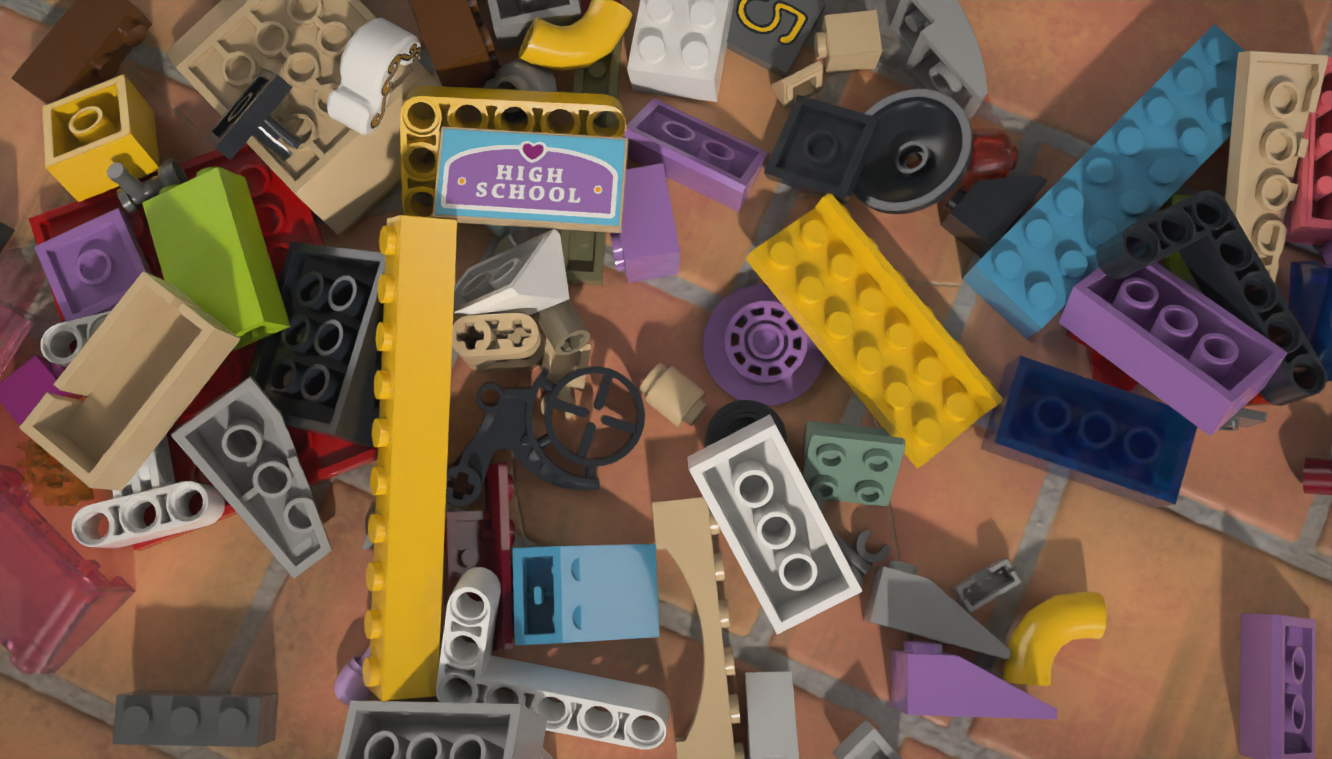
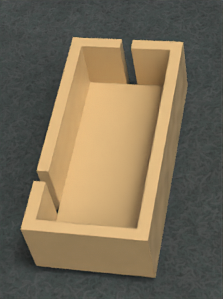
M143 271L53 384L61 391L87 396L84 402L79 399L47 392L19 428L90 488L122 491L241 338L211 314L202 311V307L173 284Z

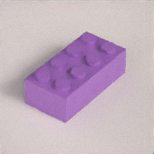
M1155 263L1119 280L1108 277L1100 268L1096 269L1073 287L1058 322L1209 436L1213 435L1264 389L1287 355L1286 351L1159 263Z

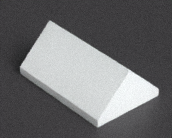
M554 228L468 268L454 286L453 324L459 318L468 315L523 313L529 316L569 300L561 236ZM489 325V327L496 329L498 325Z

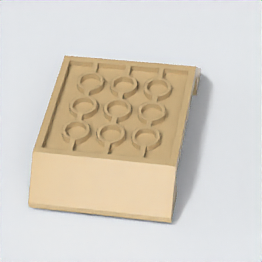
M221 0L165 52L175 68L222 117L263 69L278 74L293 87L271 112L272 116L296 136L302 138V142L297 150L282 138H279L278 141L289 149L293 155L286 161H282L279 159V156L253 135L246 143L338 236H343L401 181L400 112L407 95L418 86H440V84L418 60L408 65H399L382 122L371 134L363 136L329 117L327 110L329 93L337 90L341 82L340 64L347 43L358 28L371 20L377 19L360 0ZM418 102L411 105L412 112L419 119L429 120L435 117L433 108L427 103ZM458 108V115L466 121L468 119L467 116ZM422 147L412 151L413 156L419 162H422L431 153L429 149Z

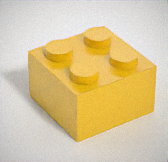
M125 74L42 107L45 168L78 202L119 186L118 183L113 182L107 176V169L114 163H121L128 169L129 173L137 178H143L150 173L158 171L160 159L154 110Z

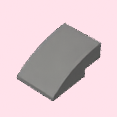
M900 0L890 29L911 51L904 69L922 89L938 91L955 100L964 110L970 121L988 91L981 51L972 26L958 0Z

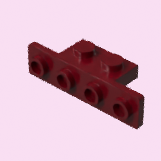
M498 462L489 465L484 479L485 511L445 512L443 599L444 606H447L450 595L461 576L467 570L474 567H483L491 570L498 577L501 586L492 650L510 651L513 650V640H515L514 612H512V593H514L513 565H511L510 547L513 546L515 541V525L513 520L509 519V501L513 497L514 482L512 475L508 474L507 463ZM466 592L471 599L483 601L478 594Z

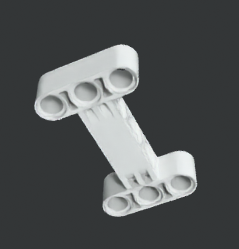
M111 311L51 326L41 339L43 356L48 361L67 368ZM77 339V348L75 352L68 357L67 349L69 345ZM166 434L122 491L112 490L114 499L87 505L75 514L72 521V533L81 545L87 547L120 548L209 526L222 516L225 509V500L221 493L213 486L193 481L175 482ZM196 493H200L203 498V506L193 516L189 510V502ZM153 504L156 509V518L147 527L144 522V512ZM106 516L109 521V529L106 535L101 538L98 532V525L100 520Z

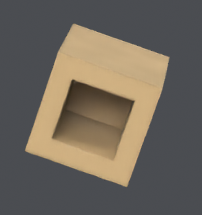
M877 10L824 16L820 32H815L814 49L816 58H823L825 74L876 68L883 51Z

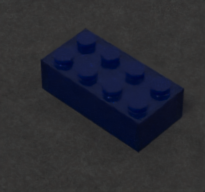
M1019 356L1006 365L998 390L1003 400L992 409L980 449L1152 508L1176 505L1197 431L1196 425L1167 404L1023 356Z

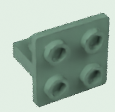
M806 421L802 476L815 499L887 506L890 502L905 451V439L891 437L885 429Z

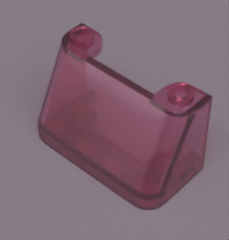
M0 465V643L11 653L9 657L11 663L21 672L32 675L34 672L38 674L55 673L136 591L121 576H116L111 582L108 581L106 576L98 570L101 565L95 559H84L28 502L33 495L28 490L23 489L29 483L27 479L15 467Z

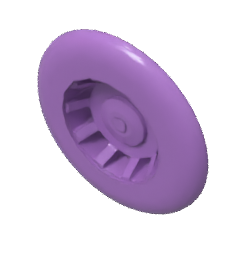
M766 284L747 286L728 295L713 310L704 330L703 354L707 368L716 383L737 400H754L767 406L789 402L802 395L813 385L824 366L826 357ZM762 312L763 315L754 317L752 314ZM771 313L777 314V315L782 316V317H781V318H778V317L772 316ZM741 320L747 322L743 328L736 327ZM788 322L793 326L794 331L790 330L787 325ZM731 337H739V345L731 346ZM793 340L799 341V350L793 348ZM736 355H742L745 360L743 365L737 362L735 359ZM788 357L795 361L790 368L785 364ZM752 366L760 369V376L748 372L749 368ZM778 368V375L768 376V370Z

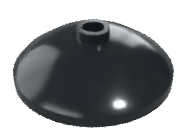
M910 89L882 99L864 113L879 118L881 124L853 189L855 196L866 206L886 214L917 212L939 202L961 181L973 155L974 135L966 113L951 97L929 89ZM922 160L917 167L911 169L915 162Z

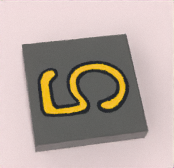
M734 0L727 38V49L784 78L795 63L822 15L827 2L824 0Z

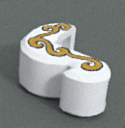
M384 18L371 20L358 28L347 43L341 58L340 85L337 90L330 92L328 96L327 110L329 117L363 136L375 131L382 122L399 65H408L420 59L421 45L418 37Z

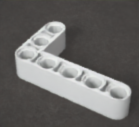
M483 567L471 568L461 576L447 603L436 684V696L439 702L522 704L547 719L545 729L547 731L638 749H653L664 741L669 721L670 701L667 695L659 689L492 656L501 593L500 581L491 570ZM466 592L478 594L483 601L471 599ZM461 635L471 637L476 643L465 641ZM456 678L464 679L469 684L461 683ZM501 687L510 688V689H512L515 693L506 692V691H505L504 689H502ZM548 697H556L562 702H554ZM594 706H602L609 711H600L595 709ZM648 715L653 717L655 720H645L642 719L640 716Z

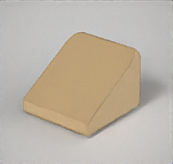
M817 61L771 84V89L784 109L793 106L797 94L809 98L821 92L823 65L820 61Z

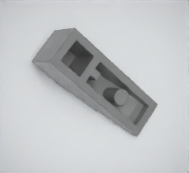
M894 560L890 561L889 568L884 566L876 567L863 621L1009 660L1011 650L928 578L917 576L918 567Z

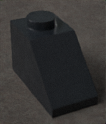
M1041 175L978 180L968 192L960 187L944 207L950 214L941 226L982 258L1036 196L1047 180Z

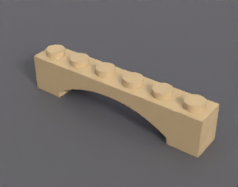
M704 497L652 502L656 550H666L682 572L696 605L703 641L701 690L695 713L685 736L675 737L677 759H745L743 743H734L732 724L740 723V711L737 694H728L727 675H735L732 646L723 647L721 628L730 627L727 599L718 600L716 581L725 580L722 553H713L711 536L720 534L719 525Z

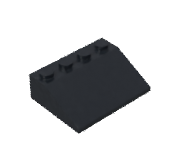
M291 242L278 281L279 291L290 327L260 339L248 377L252 376L280 410L287 427L373 448L372 426L374 420L379 418L380 399H376L374 394V377L376 371L381 370L382 351H378L376 347V329L378 323L383 322L384 303H380L378 300L377 288L380 275L385 274L386 255L380 252Z

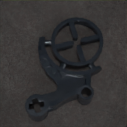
M601 366L578 368L566 374L557 383L547 378L550 370L543 367L531 387H502L494 381L483 383L477 391L476 401L487 412L478 430L464 447L462 453L447 466L446 502L453 506L463 507L470 505L478 498L492 455L498 449L511 451L531 473L550 484L573 490L600 489L599 478L596 477L597 467L612 464L625 457L636 446L642 435L645 423V409L637 388L624 375ZM586 374H603L593 403L596 410L603 408L613 378L619 380L629 390L636 406V424L605 414L600 417L604 425L632 433L629 440L619 450L604 457H586L596 430V425L593 422L586 424L576 454L568 450L558 440L552 425L553 408L584 418L589 415V411L586 408L556 398L566 384ZM541 387L549 392L544 411L547 434L536 439L533 430L532 413L536 395ZM486 389H495L499 393V399L494 403L485 402L482 398V392ZM553 443L555 448L567 459L586 466L585 476L571 473L559 467L544 453L542 448ZM458 472L468 474V483L474 486L472 489L465 487L464 493L454 491L455 483L448 479L450 476L457 479Z

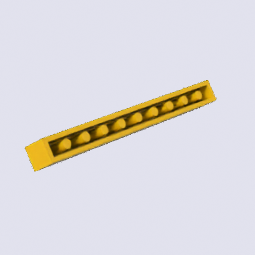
M398 215L387 218V226L384 225L380 232V252L386 255L385 274L380 275L377 288L378 300L380 303H384L383 322H379L376 329V347L378 351H382L381 370H377L374 377V394L376 399H380L379 418L374 420L372 426V442L374 447H378L377 466H373L370 474L371 493L376 495L375 514L370 515L368 522L369 540L371 543H374V560L368 563L366 571L367 587L369 591H372V610L366 611L364 619L365 634L367 639H370V657L364 659L362 673L365 686L381 701L436 696L440 655L457 220Z

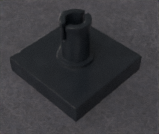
M263 69L205 138L215 149L231 161L253 135L279 156V159L286 161L293 153L278 141L279 138H282L296 150L300 146L302 138L296 136L272 116L271 112L293 87L278 74Z

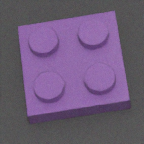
M119 208L34 247L66 322L112 311L143 271L153 275L126 213Z

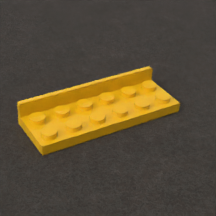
M832 194L822 197L814 209L756 247L746 257L745 260L891 437L905 439L904 454L917 469L927 463L984 414L1003 401L1002 396L996 391L991 379L981 373L966 355L963 346L950 336L937 320L933 310L924 305L908 286L906 278L893 268L880 252L876 242L862 231L851 218L849 210L839 203Z

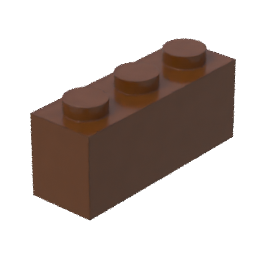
M75 0L11 79L41 102L48 105L113 78L118 72L120 64L130 51L142 43L152 23L128 0Z

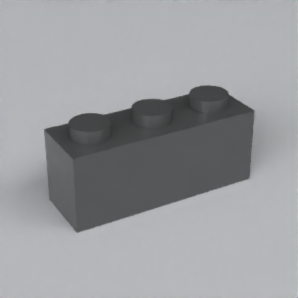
M138 690L117 694L112 744L259 747L275 741L278 693Z

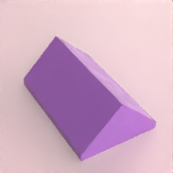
M653 98L627 124L625 135L622 137L628 138V159L642 166L664 163L667 178L740 212L769 155V152L656 98Z
M1241 613L1240 755L1254 759H1315V619L1273 614Z

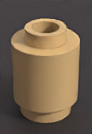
M659 363L648 374L639 388V391L646 396L645 402L678 428L685 422L692 426L708 406L702 401L706 395L703 389L674 366L668 368L663 363Z

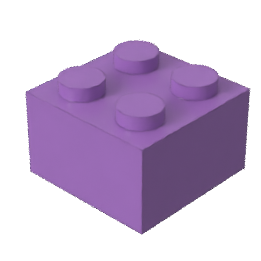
M664 163L631 168L626 171L622 233H610L616 271L625 270L627 283L679 274L680 248Z

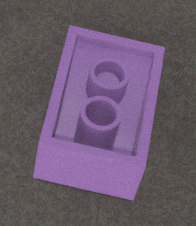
M904 641V650L891 649V706L907 715L1057 719L1056 708L957 655L942 652V644L928 641Z

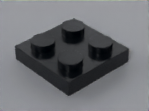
M797 94L764 174L769 180L822 197L832 194L838 202L848 204L881 126L879 118Z

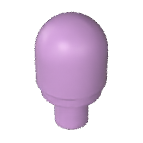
M370 646L362 657L354 656L352 660H349L335 680V695L345 705L350 706L351 700L365 701L372 693L365 686L362 673L363 661L366 657H370Z

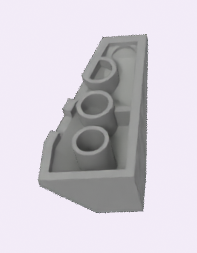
M252 376L214 398L181 422L171 434L172 438L293 578L299 576L332 551L330 540L283 415Z

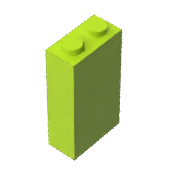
M213 166L200 170L196 174L197 177L187 182L162 188L159 191V195L142 204L164 280L173 284L202 307V311L211 314L241 338L231 352L286 329L290 327L246 178L222 167Z

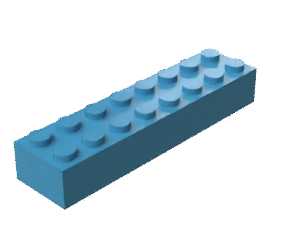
M1215 24L962 278L1025 339L1041 330L1067 303L1073 287L1099 268L1096 252L1101 244L1128 226L1153 215L1231 135L1238 52H1245V50Z

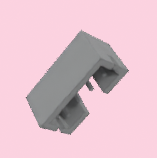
M1003 558L954 585L950 590L959 605L965 611L971 613L1022 582L1015 570H1011V564L1008 559Z

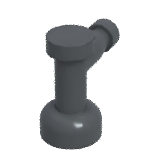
M174 158L162 162L158 167L159 175L144 182H141L137 177L129 173L128 169L121 163H114L107 169V176L121 187L117 190V196L121 204L131 214L141 209L140 204L159 195V191L162 188L189 181L185 171Z

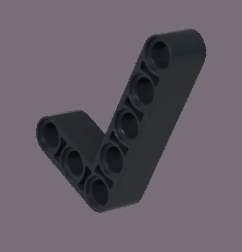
M1205 190L1128 226L1099 246L1096 252L1099 268L1108 277L1118 280L1126 278L1179 252L1203 295L1287 352V355L1269 382L1260 391L1265 400L1272 405H1287L1319 394L1325 388L1327 374L1323 364L1230 206L1217 192Z

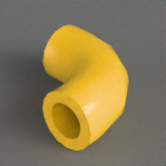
M591 0L589 8L582 19L572 25L558 26L536 17L523 40L519 58L530 64L559 72L588 68L612 52L626 31L633 14L625 6L613 0Z
M1084 591L1055 595L1028 611L1009 638L1008 648L1011 650L1009 660H1004L1003 680L1022 685L1050 686L1054 658L1062 646L1076 639H1100L1103 636L1106 628L1107 611L1102 594Z

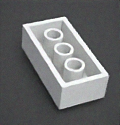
M640 0L627 67L633 91L717 102L734 0Z
M770 414L687 457L688 469L777 634L863 592Z

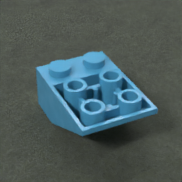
M656 544L513 548L515 645L660 637Z

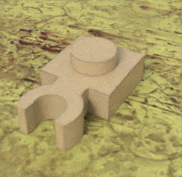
M546 338L541 370L543 367L549 369L550 372L547 378L557 383L569 372L588 366L592 344L587 343L577 352L562 356L555 352L548 338ZM587 374L577 377L566 384L556 398L576 405L575 399L571 394V387L584 389ZM549 392L543 397L541 402L542 414H544L545 405L547 398L549 396ZM565 412V418L571 419L573 414Z

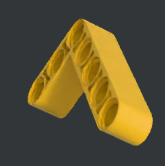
M418 86L409 92L400 112L403 212L408 216L433 218L434 204L430 206L421 205L414 199L413 195L423 191L435 197L441 127L622 138L627 127L623 106L615 97L606 94ZM418 102L427 103L433 108L435 117L429 120L419 119L412 112L411 105ZM462 105H473L479 109L481 118L475 122L464 121L458 115L457 109ZM509 107H519L525 111L528 117L520 124H512L503 117L504 110ZM556 109H564L571 113L573 119L565 126H556L549 121L548 116ZM603 111L612 112L617 116L616 123L610 128L598 127L594 124L593 119L598 113ZM416 148H427L434 154L436 160L432 163H421L415 159L412 151Z

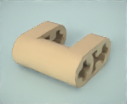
M526 314L468 315L459 318L453 324L452 347L465 363L476 372L529 371L542 365L546 342L540 334L535 321ZM489 325H498L497 329H491ZM516 325H522V326H523V327L515 328ZM529 356H530V359H528V360H524V359H523V358H525V357H529ZM504 359H509L508 362H501Z

